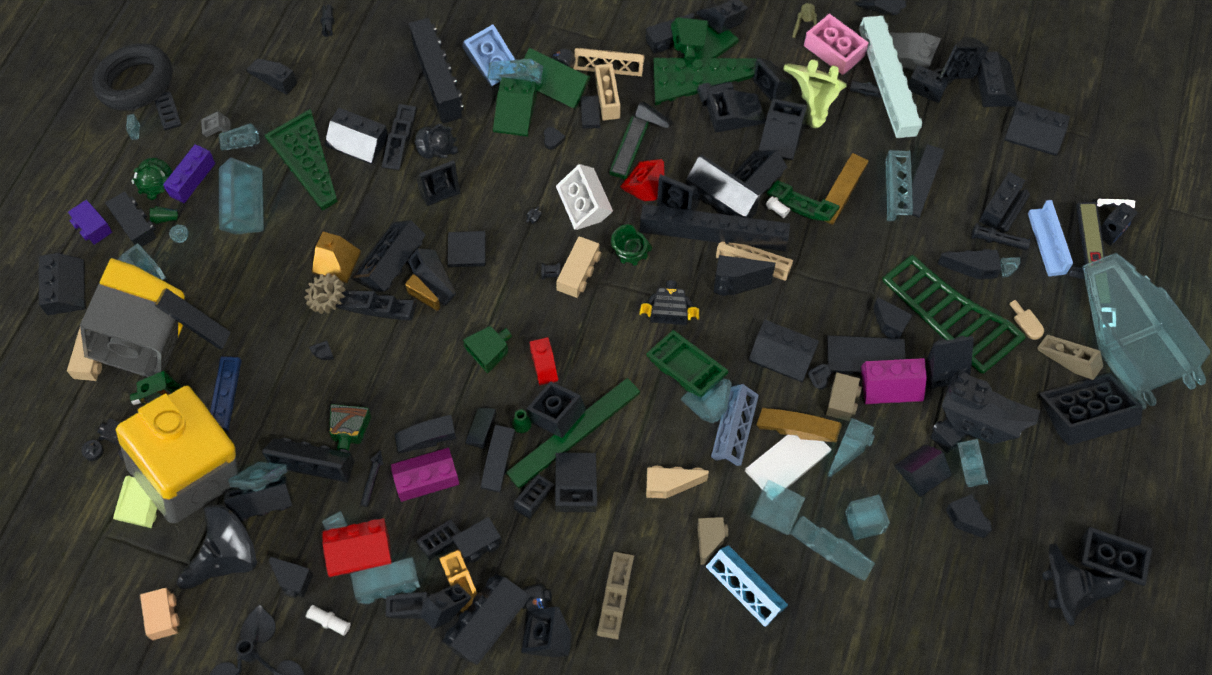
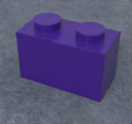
M87 200L68 211L72 218L69 220L75 229H81L79 233L85 241L89 239L95 245L112 233L106 221Z

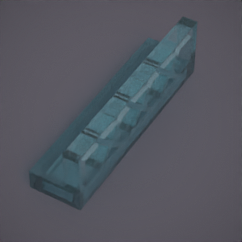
M888 151L886 158L887 221H895L897 215H912L911 151ZM896 157H906V162L901 164L896 160ZM900 170L907 175L903 180L897 176ZM901 185L907 189L904 195L897 190ZM903 201L908 205V209L898 208V203Z

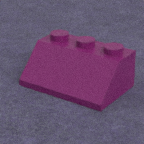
M924 358L866 361L861 366L865 404L924 401L926 386Z
M449 448L391 464L393 478L401 502L459 485Z

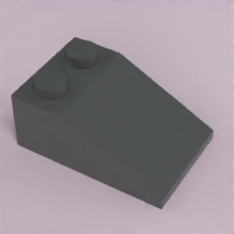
M889 33L892 36L893 46L897 50V57L899 63L902 64V69L914 72L918 65L926 69L930 68L941 38L926 33Z

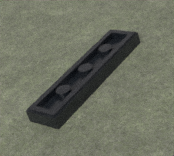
M167 288L163 289L155 304L161 311L219 350L224 347L231 333Z

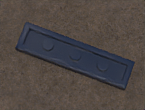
M221 357L210 413L224 431H229L242 361L240 357Z

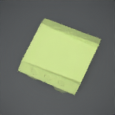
M128 475L124 479L113 519L152 528V524L157 517V507L135 478Z

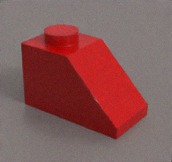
M549 338L531 341L530 351L539 385L549 384L550 381L557 382L558 376Z

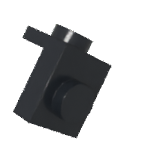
M111 418L106 423L102 422L97 431L100 434L98 440L102 441L105 439L120 446L116 433V428L120 422Z

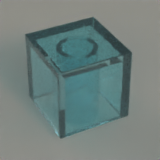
M880 495L851 501L845 511L848 525L852 530L855 540L885 533L890 524Z

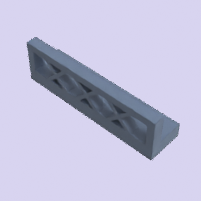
M744 384L729 387L711 455L715 460L727 459L736 466L742 464L759 396ZM746 395L751 397L749 405L746 401ZM742 411H744L746 416L744 423L741 417ZM738 429H740V432H741V439H740V440L738 439V436H737V430H738ZM734 446L737 451L736 457L731 455Z

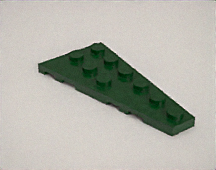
M654 58L655 106L667 100L674 101L681 96L688 97L698 94L697 88L704 83L716 85L729 81L740 82L754 78L757 58H695L694 60H686L685 58Z
M311 109L265 134L267 141L322 211L338 202Z

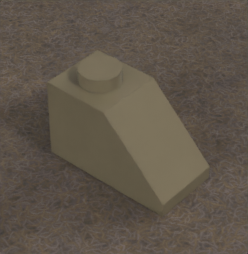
M723 517L698 519L697 528L701 565L705 564L723 545L725 537H728V525L724 524Z

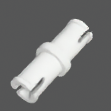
M315 605L309 608L306 615L307 618L322 624L323 628H330L343 636L350 627L349 622L334 616L335 614L332 612L323 611L315 607Z

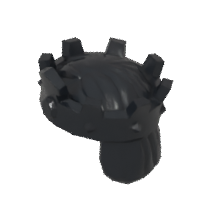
M441 123L434 127L426 126L420 129L415 138V145L419 154L423 158L430 159L432 157L447 158L449 154L454 155L458 153L457 146H454L457 138L453 137L450 132L452 128L450 126L444 127Z

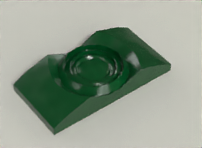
M674 330L646 353L647 357L664 374L673 377L686 391L701 398L729 373L725 367Z

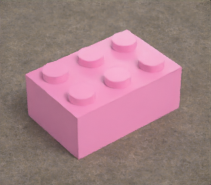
M829 14L807 32L804 46L830 66L838 67V72L844 75L866 55L869 43Z

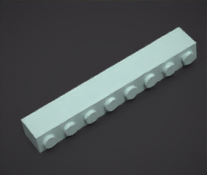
M883 16L863 17L859 31L861 37L869 43L867 54L896 138L917 136L922 127V120L917 114V106L912 100V92L907 86V78L903 74L902 64L899 63L897 50L894 49L892 36L888 32V25L885 23Z

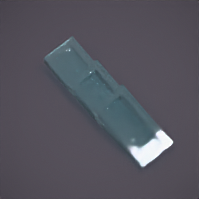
M804 516L799 518L790 533L827 560L863 581L867 578L875 564L843 538L838 539L825 528L817 527Z

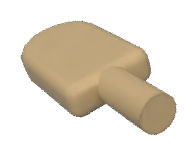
M1016 300L1012 301L1010 306L1017 314L1014 320L1024 334L1033 340L1041 338L1044 328L1030 309L1024 311Z

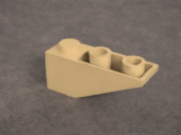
M662 466L648 467L646 497H671L707 481L708 471L702 468L687 470L682 467H673L672 469L663 468Z

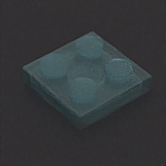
M257 462L228 479L230 487L260 491L268 483L279 480L280 476L288 471L285 464Z
M767 480L751 514V518L785 535H789L805 497L771 480Z

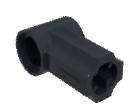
M729 81L716 85H711L710 83L701 84L697 88V92L702 105L707 107L708 92L722 89L734 90L732 82Z

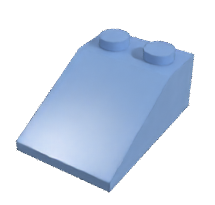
M494 25L465 40L462 45L471 62L491 86L500 82L502 77L507 78L520 69Z

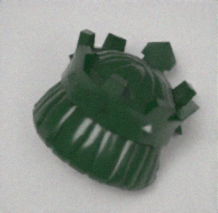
M147 158L140 163L139 167L134 169L135 175L131 181L139 189V194H147L148 199L154 200L157 198V194L163 193L166 190L163 184L173 171L163 160Z
M624 224L618 227L612 234V247L615 249V255L619 256L623 264L629 262L633 266L638 265V261L643 258L646 260L648 257L647 252L652 250L649 241H647L642 233L636 231L634 225Z

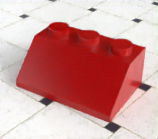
M384 518L323 531V548L329 577L391 564L390 540Z

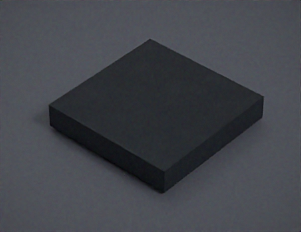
M485 231L448 232V267L486 266Z

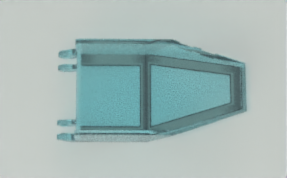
M1115 253L1083 266L1098 350L1101 352L1104 360L1123 387L1143 406V409L1147 406L1141 394L1144 395L1147 403L1153 406L1157 402L1150 390L1183 377L1185 385L1190 389L1196 387L1195 381L1200 385L1205 384L1206 377L1200 367L1210 355V349L1168 293L1162 287L1158 288L1152 284L1150 278L1146 275L1143 277L1135 271L1136 268Z

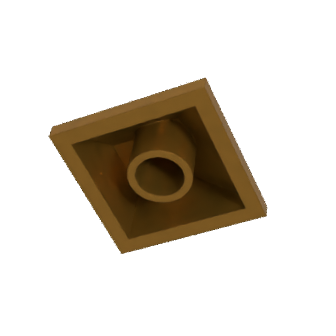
M322 232L315 247L312 273L316 275L323 274L325 277L327 273H330L332 276H337L342 282L347 283L361 251L340 236Z

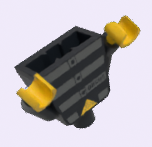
M673 280L667 281L666 288H658L657 293L652 294L645 303L641 304L639 314H648V317H651V323L687 325V317L688 320H691V317L699 319V309L695 307L690 297L685 296V290L677 289V282Z

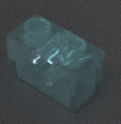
M978 439L957 443L967 486L988 484Z

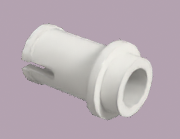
M771 197L766 203L769 210L772 209L782 218H785L790 211V208L779 202L777 197Z

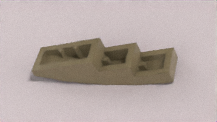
M613 553L597 636L618 639L634 560L633 555Z

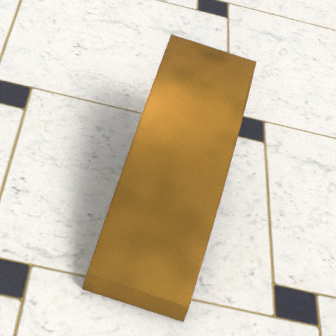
M457 549L439 557L450 585L453 586L458 583L471 596V600L461 609V612H463L473 603L472 600L477 595V592L460 551Z

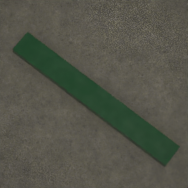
M626 378L589 407L563 438L553 435L508 470L506 475L520 489L556 461V453H566L640 394V390Z

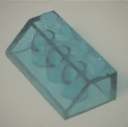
M233 158L228 159L219 167V229L233 234L262 232L264 230L263 175L261 168Z

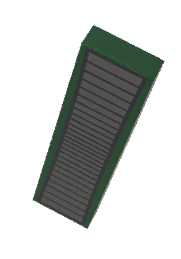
M632 116L609 175L627 179L648 128L649 121Z

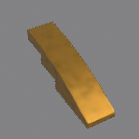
M852 153L825 199L840 206L832 219L826 222L834 224L868 165V160Z
M762 408L757 422L759 429L777 430L780 434L797 435L801 440L827 442L837 441L842 426L839 422L817 416Z

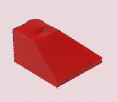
M659 159L639 162L620 187L642 201L657 200L660 174L664 175V161Z

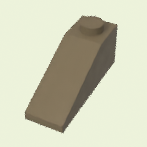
M1047 335L1038 346V351L1073 373L1094 380L1103 367L1101 352L1093 348L1051 335Z

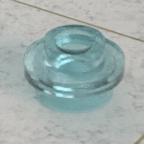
M176 225L171 228L169 236L173 241L182 243L188 238V230L183 225Z

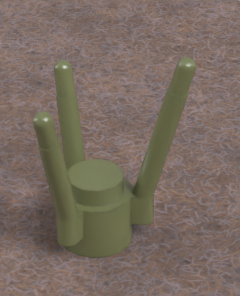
M807 3L801 7L793 38L796 37L801 19L806 22L813 20L814 26L818 24L814 5Z

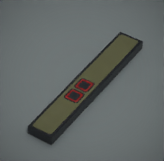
M1097 202L1078 203L1076 205L1085 269L1106 262ZM1105 271L1095 275L1094 278L1100 307L1110 308L1112 306L1108 273Z

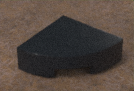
M328 341L309 347L311 353L318 359H334Z

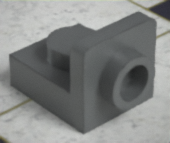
M218 111L201 119L202 134L206 137L220 130L226 134L231 133L229 118Z

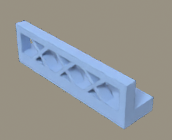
M1048 200L1042 209L1029 210L1028 216L1049 277L1067 274L1073 261L1053 202Z

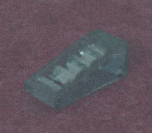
M251 123L219 134L222 151L259 144L258 131Z

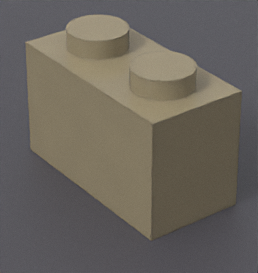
M836 373L826 415L849 421L851 415L856 414L858 404L855 403V398H859L862 388L858 386L860 378Z

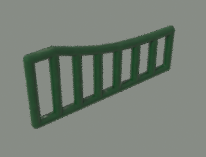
M910 255L882 279L890 289L947 341L955 338L946 330L971 310L982 316L957 337H969L989 319L1001 324L973 347L972 366L981 374L987 372L1026 338L1025 334L1011 321L985 309L957 292L925 266L915 255ZM911 264L920 270L900 287L892 280ZM925 276L934 282L915 299H912L906 293L907 290ZM939 288L949 294L928 312L919 305ZM955 299L965 305L941 325L933 319L937 313ZM1007 329L1016 336L983 365L974 357Z

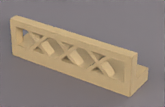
M575 48L576 62L573 69L595 72V64L593 62L598 58H603L607 64H611L614 60H620L624 65L620 70H614V74L642 76L645 55ZM578 56L586 57L590 63L585 67L578 66ZM632 61L640 62L639 72H632L627 65Z
M719 242L716 252V258L719 255L776 262L773 277L785 281L793 264L791 259L744 244L729 243L726 245L725 242Z

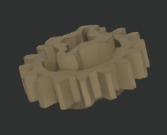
M327 273L325 277L323 274H320V279L315 277V282L309 283L310 289L305 290L308 295L304 298L307 300L306 304L314 312L318 311L320 314H323L324 311L329 313L330 308L336 310V304L341 305L339 300L345 297L342 294L345 288L343 287L344 283L337 276Z

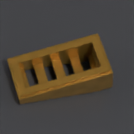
M413 274L406 282L408 294L431 308L439 310V299Z

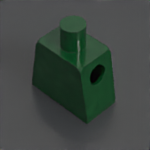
M676 17L672 22L671 29L675 49L677 51H684L686 60H694L695 53L700 52L704 47L708 21Z
M489 326L465 338L463 342L468 353L486 373H489L507 355L508 346L506 341L512 338V335L507 328L497 333Z

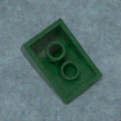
M501 78L493 132L528 137L537 97L536 81Z

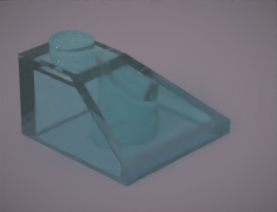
M723 378L702 398L687 392L681 400L702 420L714 423L727 411L732 383L730 380Z

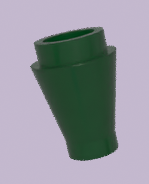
M155 206V208H150V221L155 222V224L178 221V210Z
M520 409L515 412L512 427L518 433H525L530 430L532 422L526 412Z

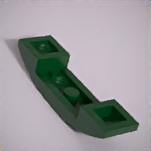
M778 180L767 192L770 197H777L778 201L790 208L791 211L815 220L830 221L840 208L839 205L825 199L822 202H818L793 191L792 186Z

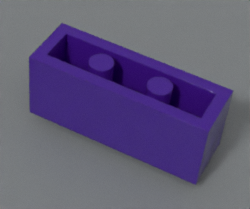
M196 144L192 147L163 184L169 197L182 203L187 201L215 165L209 150Z

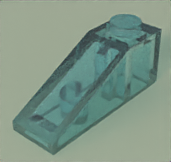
M532 59L490 62L487 79L501 81V78L505 77L541 83L543 66Z
M851 419L827 476L832 477L863 453L867 445L871 446L875 437L872 434L874 427L856 419Z

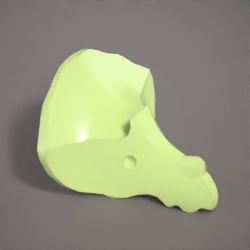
M813 59L807 67L785 64L783 70L798 80L802 90V97L807 102V125L815 129L819 128L826 120L830 104L847 85L837 78L838 67L831 66L829 74L816 70L818 61Z

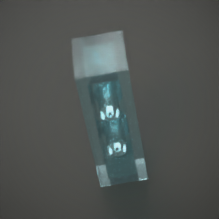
M413 557L351 574L355 598L358 603L362 604L372 603L375 601L374 599L381 597L386 599V596L395 595L399 592L410 593L420 587Z

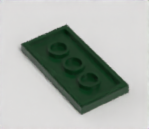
M529 48L515 79L536 81L537 91L576 109L590 77Z

